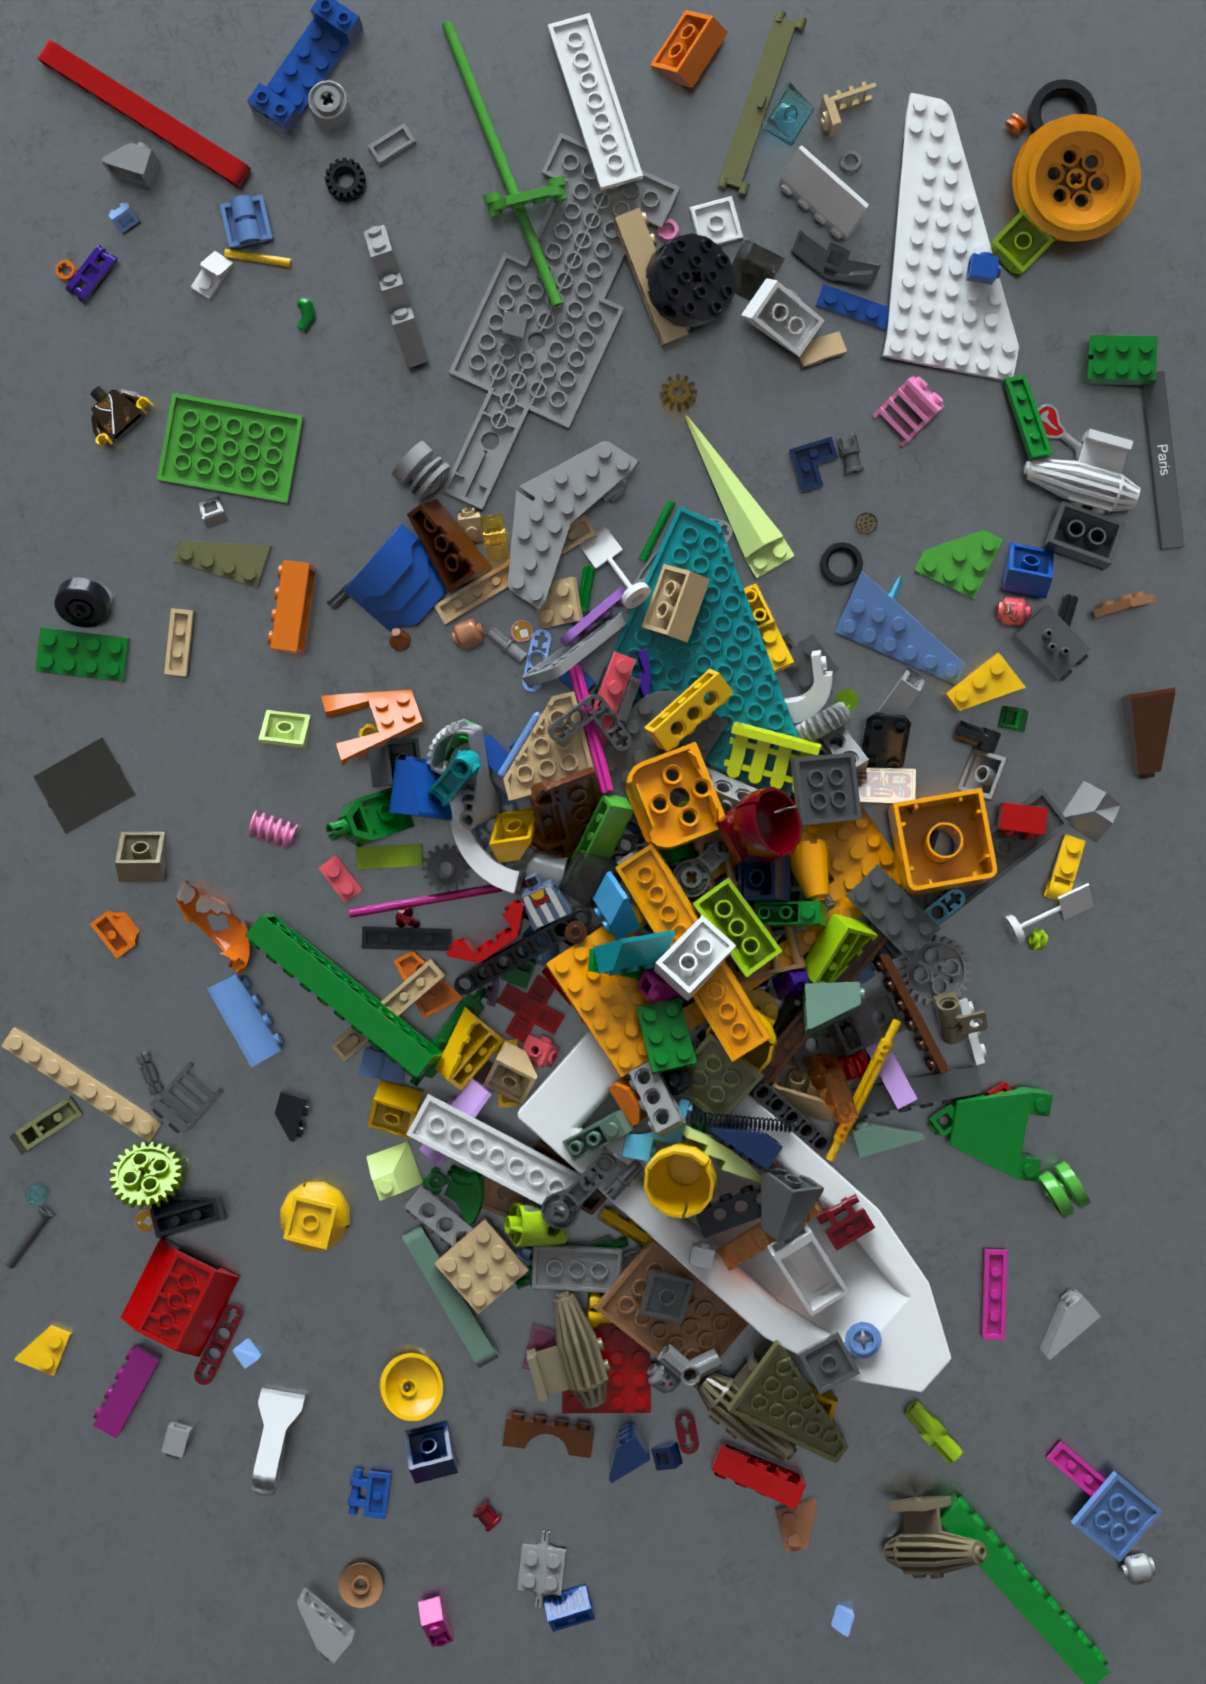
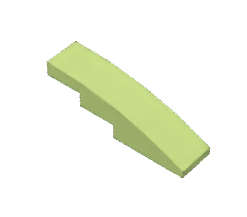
M687 1125L684 1126L682 1134L688 1139L700 1142L699 1149L706 1155L718 1158L716 1165L722 1170L761 1183V1176L725 1144H721L704 1132Z

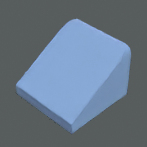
M837 1605L831 1622V1626L847 1637L850 1635L855 1619L853 1609Z

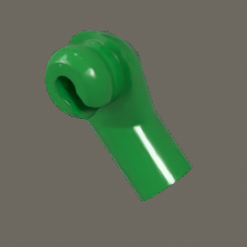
M301 298L297 306L300 308L303 317L296 327L306 333L315 319L316 313L311 300Z

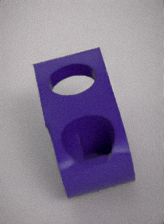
M805 969L785 972L784 975L772 979L778 1000L797 997L803 992L804 985L809 983V977Z

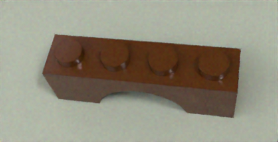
M512 1412L511 1415L507 1414L502 1446L525 1449L532 1438L541 1434H550L563 1441L568 1455L591 1458L595 1427H592L587 1422L571 1424L566 1419L557 1418L555 1421L547 1420V1417L540 1415L529 1418L525 1417L523 1413Z

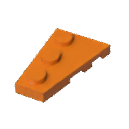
M414 950L393 960L403 981L407 980L426 963ZM442 978L415 1003L423 1019H426L462 1000L463 997Z

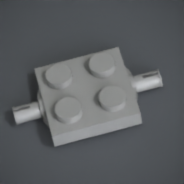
M546 1530L541 1531V1543L535 1545L523 1543L521 1549L517 1590L534 1593L535 1608H543L544 1595L553 1594L561 1596L563 1590L567 1549L556 1548L550 1545L551 1531L548 1530L547 1532Z

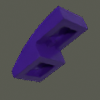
M647 649L636 653L642 674L635 676L641 679L638 688L641 698L649 694L651 684V666Z

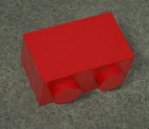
M1006 802L1000 803L996 830H1001L1002 835L1016 836V833H1023L1024 838L1038 839V836L1045 835L1048 808Z

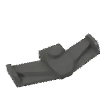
M799 230L791 250L793 254L821 274V277L830 281L835 280L872 286L881 267L880 264L848 260L851 251L833 243H830L827 250H825L801 230Z

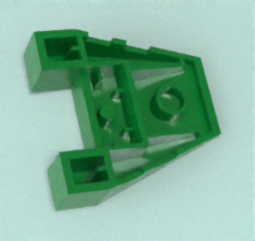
M1019 1087L1015 1090L1000 1091L988 1096L981 1095L956 1101L949 1145L1017 1180L1038 1182L1042 1160L1033 1154L1022 1153L1028 1114L1049 1117L1053 1095L1044 1089Z

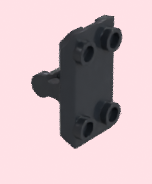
M875 712L867 718L862 751L869 759L867 768L901 769L904 766L911 722L905 715H887Z

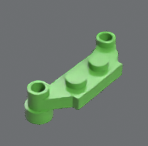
M558 176L548 179V186L508 195L504 198H501L499 191L483 195L484 204L488 207L490 218L502 216V210L512 208V211L525 208V204L533 203L534 206L546 203V199L554 198L555 202L567 200L565 177Z

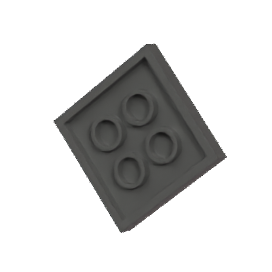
M854 752L790 759L795 803L800 816L801 826L862 819Z

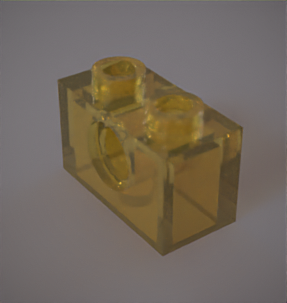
M502 513L480 517L489 564L510 560Z

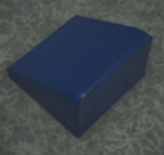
M671 1443L651 1449L657 1471L676 1469L683 1463L678 1443Z

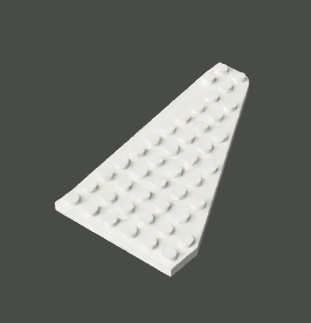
M910 93L904 125V144L888 327L882 357L1004 382L1005 378L1014 377L1019 345L1000 277L996 278L992 285L966 281L970 256L973 253H992L955 118L951 107L944 100Z

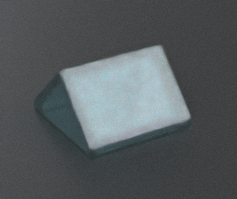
M787 82L764 119L763 129L785 143L793 145L815 108L790 82Z

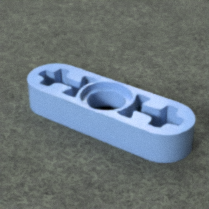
M538 629L532 634L524 674L528 672L529 668L532 669L534 667L530 662L532 656L538 654L544 660L549 655L552 638L545 629ZM541 633H544L545 638L548 639L547 642L542 644V649H546V653L538 650L532 651L533 647L538 648L539 642L535 638L536 636L539 637ZM522 680L525 690L531 693L539 691L543 684L541 683L534 685L533 688H529L524 680Z

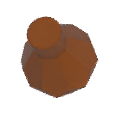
M394 628L389 638V645L394 650H404L410 643V636L405 631Z

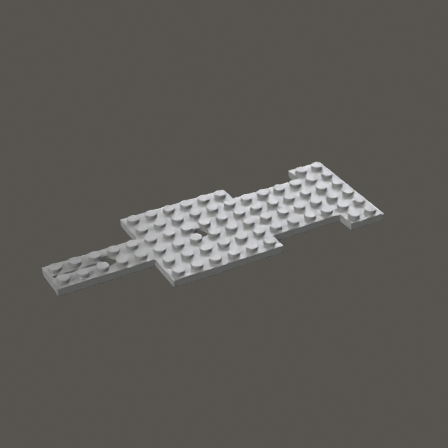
M559 133L541 173L550 179L558 176L565 177L567 200L555 202L553 199L536 237L563 304L552 308L530 250L525 261L504 252L449 370L450 375L481 388L488 393L442 490L443 493L483 511L529 411L567 429L570 428L625 310L624 307L605 299L625 257V252L613 224V219L640 208L641 213L645 212L649 224L662 230L664 222L680 191V187L641 170L643 179L600 191L586 145L563 133ZM505 311L527 316L524 339L503 336L501 334ZM535 333H540L545 338V345L538 350L531 348L528 344L529 337ZM494 433L498 436L499 444L495 449L489 450L482 445V438L485 434Z

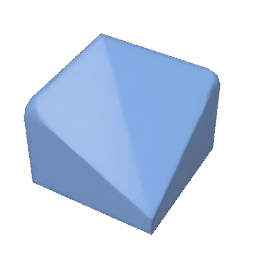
M249 1338L232 1350L245 1369L261 1357V1354Z

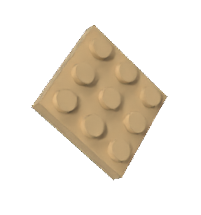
M486 1219L480 1222L434 1263L477 1314L483 1311L529 1270Z

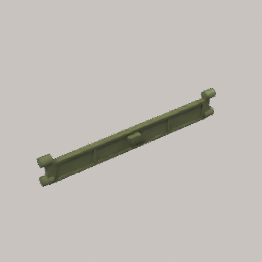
M778 10L717 185L718 188L724 190L727 185L740 188L738 194L742 196L747 195L750 184L742 181L795 29L803 31L807 19L804 17H799L798 21L785 18L786 12Z

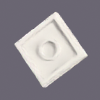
M732 196L689 207L697 235L706 236L719 246L743 240Z

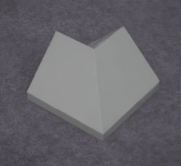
M1083 781L1062 814L1068 820L1070 826L1093 841L1098 842L1114 823L1121 805L1107 792Z

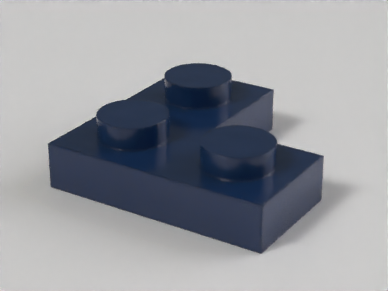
M832 436L789 449L801 492L823 487L817 465L838 459Z

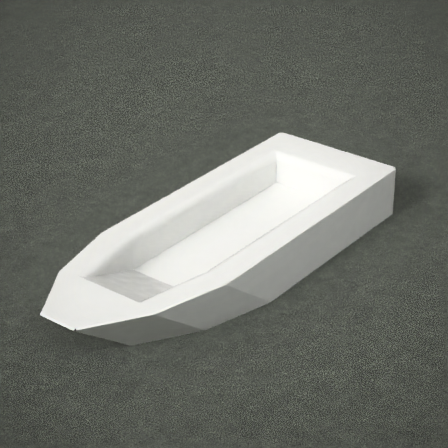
M589 1030L521 1105L518 1111L519 1120L580 1174L601 1154L608 1153L613 1155L617 1162L616 1168L597 1189L764 1338L773 1343L775 1340L780 1341L785 1349L799 1356L798 1352L836 1332L840 1334L845 1344L846 1333L853 1324L861 1321L871 1323L881 1334V1347L874 1356L866 1359L857 1358L850 1353L860 1374L849 1380L923 1393L952 1360L930 1284L880 1210L792 1131L789 1133L788 1128L785 1133L784 1124L783 1131L780 1132L778 1129L776 1132V1121H774V1130L771 1131L772 1121L770 1120V1130L767 1131L766 1128L764 1130L765 1133L779 1141L783 1147L768 1169L787 1170L786 1175L790 1174L797 1177L801 1174L810 1177L824 1187L822 1195L803 1223H807L850 1292L840 1301H835L822 1312L816 1313L813 1316L809 1314L767 1246L773 1243L774 1240L761 1229V1217L704 1238L696 1215L685 1218L684 1214L682 1219L665 1216L650 1204L644 1190L645 1167L648 1162L622 1156L625 1136L575 1161L572 1160L562 1141L621 1109L608 1090L620 1077ZM692 1042L693 1049L695 1050L698 1046ZM629 1073L623 1076V1078L631 1079ZM646 1074L643 1077L645 1084L649 1082L650 1074ZM680 1093L677 1096L674 1095L677 1103L679 1102L680 1097L687 1098L682 1093ZM659 1094L653 1096L652 1104H656L659 1101ZM750 1094L731 1112V1114L734 1116L738 1115V1117L742 1115V1117L750 1116L751 1118L753 1116L755 1118L763 1117L764 1119L776 1118ZM691 1100L689 1101V1104L693 1105L692 1110L694 1112L698 1111L700 1113L702 1111ZM648 1114L630 1132L651 1130L648 1124L650 1119ZM668 1114L662 1116V1124L669 1118ZM709 1117V1124L706 1125V1131L709 1133V1136H711V1131L708 1126L710 1125L711 1117ZM686 1118L685 1121H686L687 1124H685V1125L690 1126V1127L693 1128L692 1119H691V1123L689 1124V1123H688V1118ZM653 1139V1143H656L655 1154L661 1148L673 1145L672 1143ZM694 1141V1142L697 1144V1146L700 1148L701 1143H700V1142H697V1141ZM726 1141L723 1142L727 1147L730 1146ZM743 1154L742 1158L749 1163V1157ZM709 1156L717 1170L715 1196L710 1201L711 1203L718 1201V1197L731 1192L734 1195L740 1193V1189L752 1184L753 1187L761 1185L759 1182L722 1170L716 1165L718 1158ZM608 1159L600 1160V1167L604 1170H609L612 1168V1163ZM633 1160H637L643 1166V1170L630 1183L631 1186H627L616 1200L613 1201L608 1197V1194H605L604 1190L617 1178V1173L621 1174ZM750 1164V1165L758 1172V1174L761 1176V1172H762V1170H764L765 1168L762 1167V1168L759 1170L758 1168H756L755 1166H753L752 1164ZM596 1171L590 1178L586 1176L587 1180L595 1184L594 1180L599 1173ZM761 1193L756 1196L758 1203H761ZM856 1194L860 1202L853 1205V1209L856 1212L863 1207L874 1224L875 1229L836 1251L824 1231L832 1226L828 1220L820 1224L816 1217L824 1213V1209L832 1208L839 1204L844 1197L849 1198ZM743 1200L737 1201L735 1204L737 1211H744L747 1208V1202ZM722 1208L716 1209L713 1213L716 1219H723L726 1215V1211ZM845 1210L836 1215L835 1218L839 1222L849 1216V1214ZM698 1241L711 1244V1248L715 1249L711 1269L689 1264L688 1260L692 1243L698 1244ZM807 1245L788 1256V1259L810 1292L817 1290L828 1282L827 1276ZM862 1331L861 1337L853 1341L861 1342L863 1350H865L866 1342L873 1339L867 1338L864 1331Z

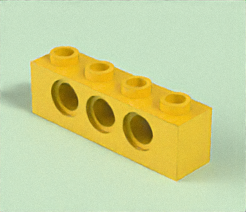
M709 669L647 724L644 729L659 748L667 752L673 750L686 735H690L695 731L698 724L707 720L718 706L725 704L734 692L719 672ZM709 693L708 699L704 702L705 695ZM692 708V713L688 716V711ZM676 722L675 729L671 731V726Z

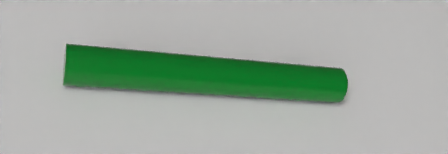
M667 501L638 558L639 560L647 562L676 504L675 502Z

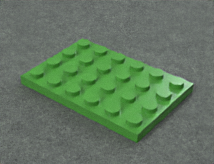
M172 393L157 480L288 504L304 417Z

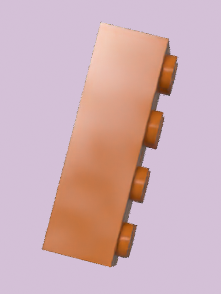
M283 560V564L279 565L278 578H280V585L276 587L274 594L277 605L276 609L272 610L271 622H274L273 631H270L268 635V644L276 652L304 656L316 576V568L310 563Z

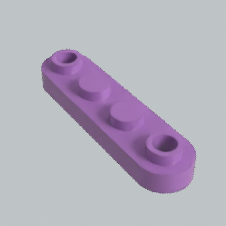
M624 586L617 589L567 631L559 641L565 647L568 645L571 647L575 646L582 639L580 635L584 632L589 634L597 626L596 622L600 618L604 621L613 613L612 608L616 605L618 607L623 605L622 596L627 589Z

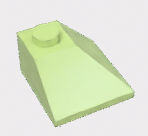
M409 1141L367 1156L371 1178L380 1201L423 1183Z

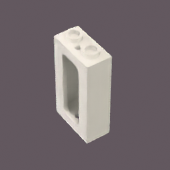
M806 1222L801 1225L793 1239H786L780 1242L774 1241L767 1246L811 1316L822 1312L827 1306L835 1301H840L845 1295L850 1293ZM805 1245L808 1246L828 1278V1282L813 1292L807 1289L788 1259L789 1255Z

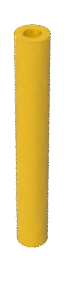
M225 249L224 257L289 268L291 266V259L232 249Z

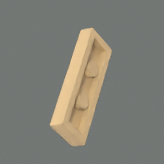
M171 608L164 669L165 675L188 677L194 620L193 610Z

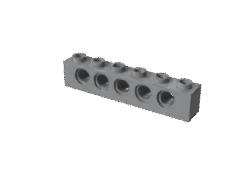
M423 1183L404 1205L407 1209L405 1212L414 1220L420 1219L424 1223L423 1227L431 1234L436 1232L441 1237L440 1241L449 1248L459 1242L457 1239L459 1234H468L475 1228L473 1224H468L460 1213L438 1195L434 1194L427 1186H424ZM426 1205L433 1206L435 1214L432 1216L425 1215L423 1207ZM443 1219L450 1220L452 1228L449 1230L442 1229L440 1221Z

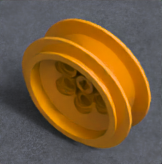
M1089 114L1061 117L1036 130L1020 149L1012 175L1013 194L1019 211L1021 212L1024 208L1028 217L1038 228L1053 236L1056 240L1065 242L1095 239L1116 228L1133 208L1141 183V167L1138 154L1129 137L1114 123L1102 117ZM1066 151L1072 152L1074 157L1070 164L1066 163L1063 158ZM1088 156H1092L1095 160V165L1091 169L1085 165V159ZM1050 168H1055L1058 172L1055 180H1051L1048 177ZM1077 174L1079 182L1071 184L1070 180L1072 178L1070 175ZM1093 178H1098L1101 183L1097 191L1091 187ZM1057 189L1061 190L1064 195L1061 202L1055 201L1053 196ZM1079 194L1085 198V203L1082 207H1078L1075 203V198ZM1023 216L1030 226H1032L1035 230L1040 232L1025 216Z

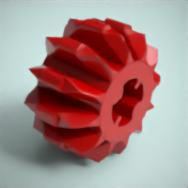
M854 1050L836 1057L832 1062V1069L839 1081L855 1080L864 1075L870 1060L863 1050Z

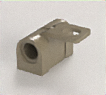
M955 991L934 996L938 1028L945 1043H960L964 1039V1035L988 1028L984 1011L961 1015L960 1003ZM980 1018L982 1020L980 1025L976 1027L970 1026L972 1019Z

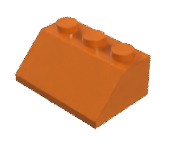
M685 10L650 66L675 83L693 88L718 47L723 43L728 32L713 16Z

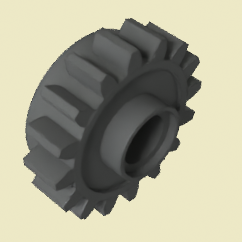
M444 844L442 850L437 845L435 846L436 852L428 851L431 857L423 859L427 866L422 867V870L428 873L423 878H430L431 881L428 885L436 884L437 891L441 887H444L445 892L449 891V887L456 891V884L459 883L463 886L465 884L462 880L463 877L469 878V875L465 872L471 869V866L465 865L466 860L462 857L460 851L456 852L455 845L452 846L451 850L448 849L447 844ZM443 862H449L452 865L451 873L445 875L441 872L440 867Z

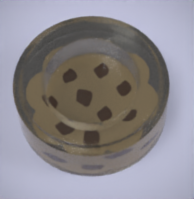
M869 512L860 514L855 521V528L862 535L872 534L878 525L877 518Z

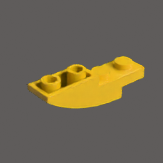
M755 583L744 588L774 672L777 673L794 665L791 654L757 584Z

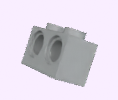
M844 726L821 739V755L854 752L857 774L867 769L869 759ZM837 744L841 748L835 749L831 745Z

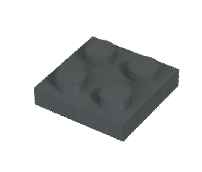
M650 1269L638 1312L646 1316L683 1323L694 1285L693 1278Z
M838 1332L798 1352L820 1395L860 1374Z

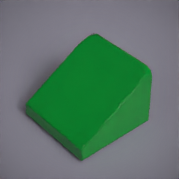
M1002 706L998 727L1024 733L1028 711L1022 708Z

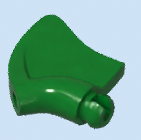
M452 1165L450 1167L451 1170L447 1171V1174L451 1176V1181L444 1195L457 1204L467 1223L473 1224L481 1211L484 1199L482 1175L477 1171L469 1173L462 1168H458L456 1165Z

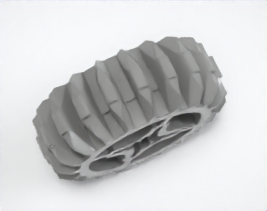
M838 702L796 725L795 729L798 737L814 742L850 722L852 718L849 714L850 711L843 702Z

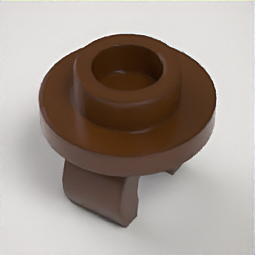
M572 921L565 928V936L571 943H581L587 937V927L580 921Z

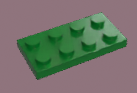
M40 627L35 671L124 682L130 638Z

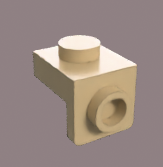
M468 507L459 511V526L472 543L484 541L480 510Z

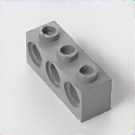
M649 1062L629 1072L631 1080H629L630 1085L635 1092H638L641 1098L638 1100L639 1105L644 1112H647L650 1118L648 1124L653 1132L664 1136L687 1124L662 1073L652 1075ZM646 1074H650L649 1082L643 1084V1077ZM655 1094H659V1101L656 1104H652V1097ZM664 1114H668V1115H669V1120H668V1122H667L666 1124L662 1125V1123H661V1118H662V1116H663Z

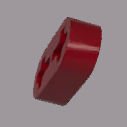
M682 1410L675 1417L679 1447L683 1453L693 1454L699 1447L695 1418L690 1411ZM682 1416L691 1419L688 1422L689 1430H684L683 1423L678 1422L682 1420ZM687 1434L690 1435L691 1441H695L692 1444V1448L683 1445L686 1442L685 1435Z

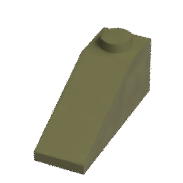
M68 1097L15 1131L10 1136V1139L20 1154L23 1155L80 1117L82 1113L72 1098Z

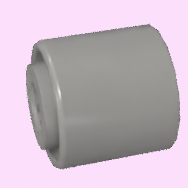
M330 80L321 81L313 86L309 92L308 105L315 122L328 130H335L344 126L351 114L350 102L344 88L337 82ZM326 98H331L333 103H328L327 106H325L324 100Z
M534 850L527 862L525 878L536 872L541 882L552 878L563 893H565L570 874L568 865L571 858H562L561 855Z

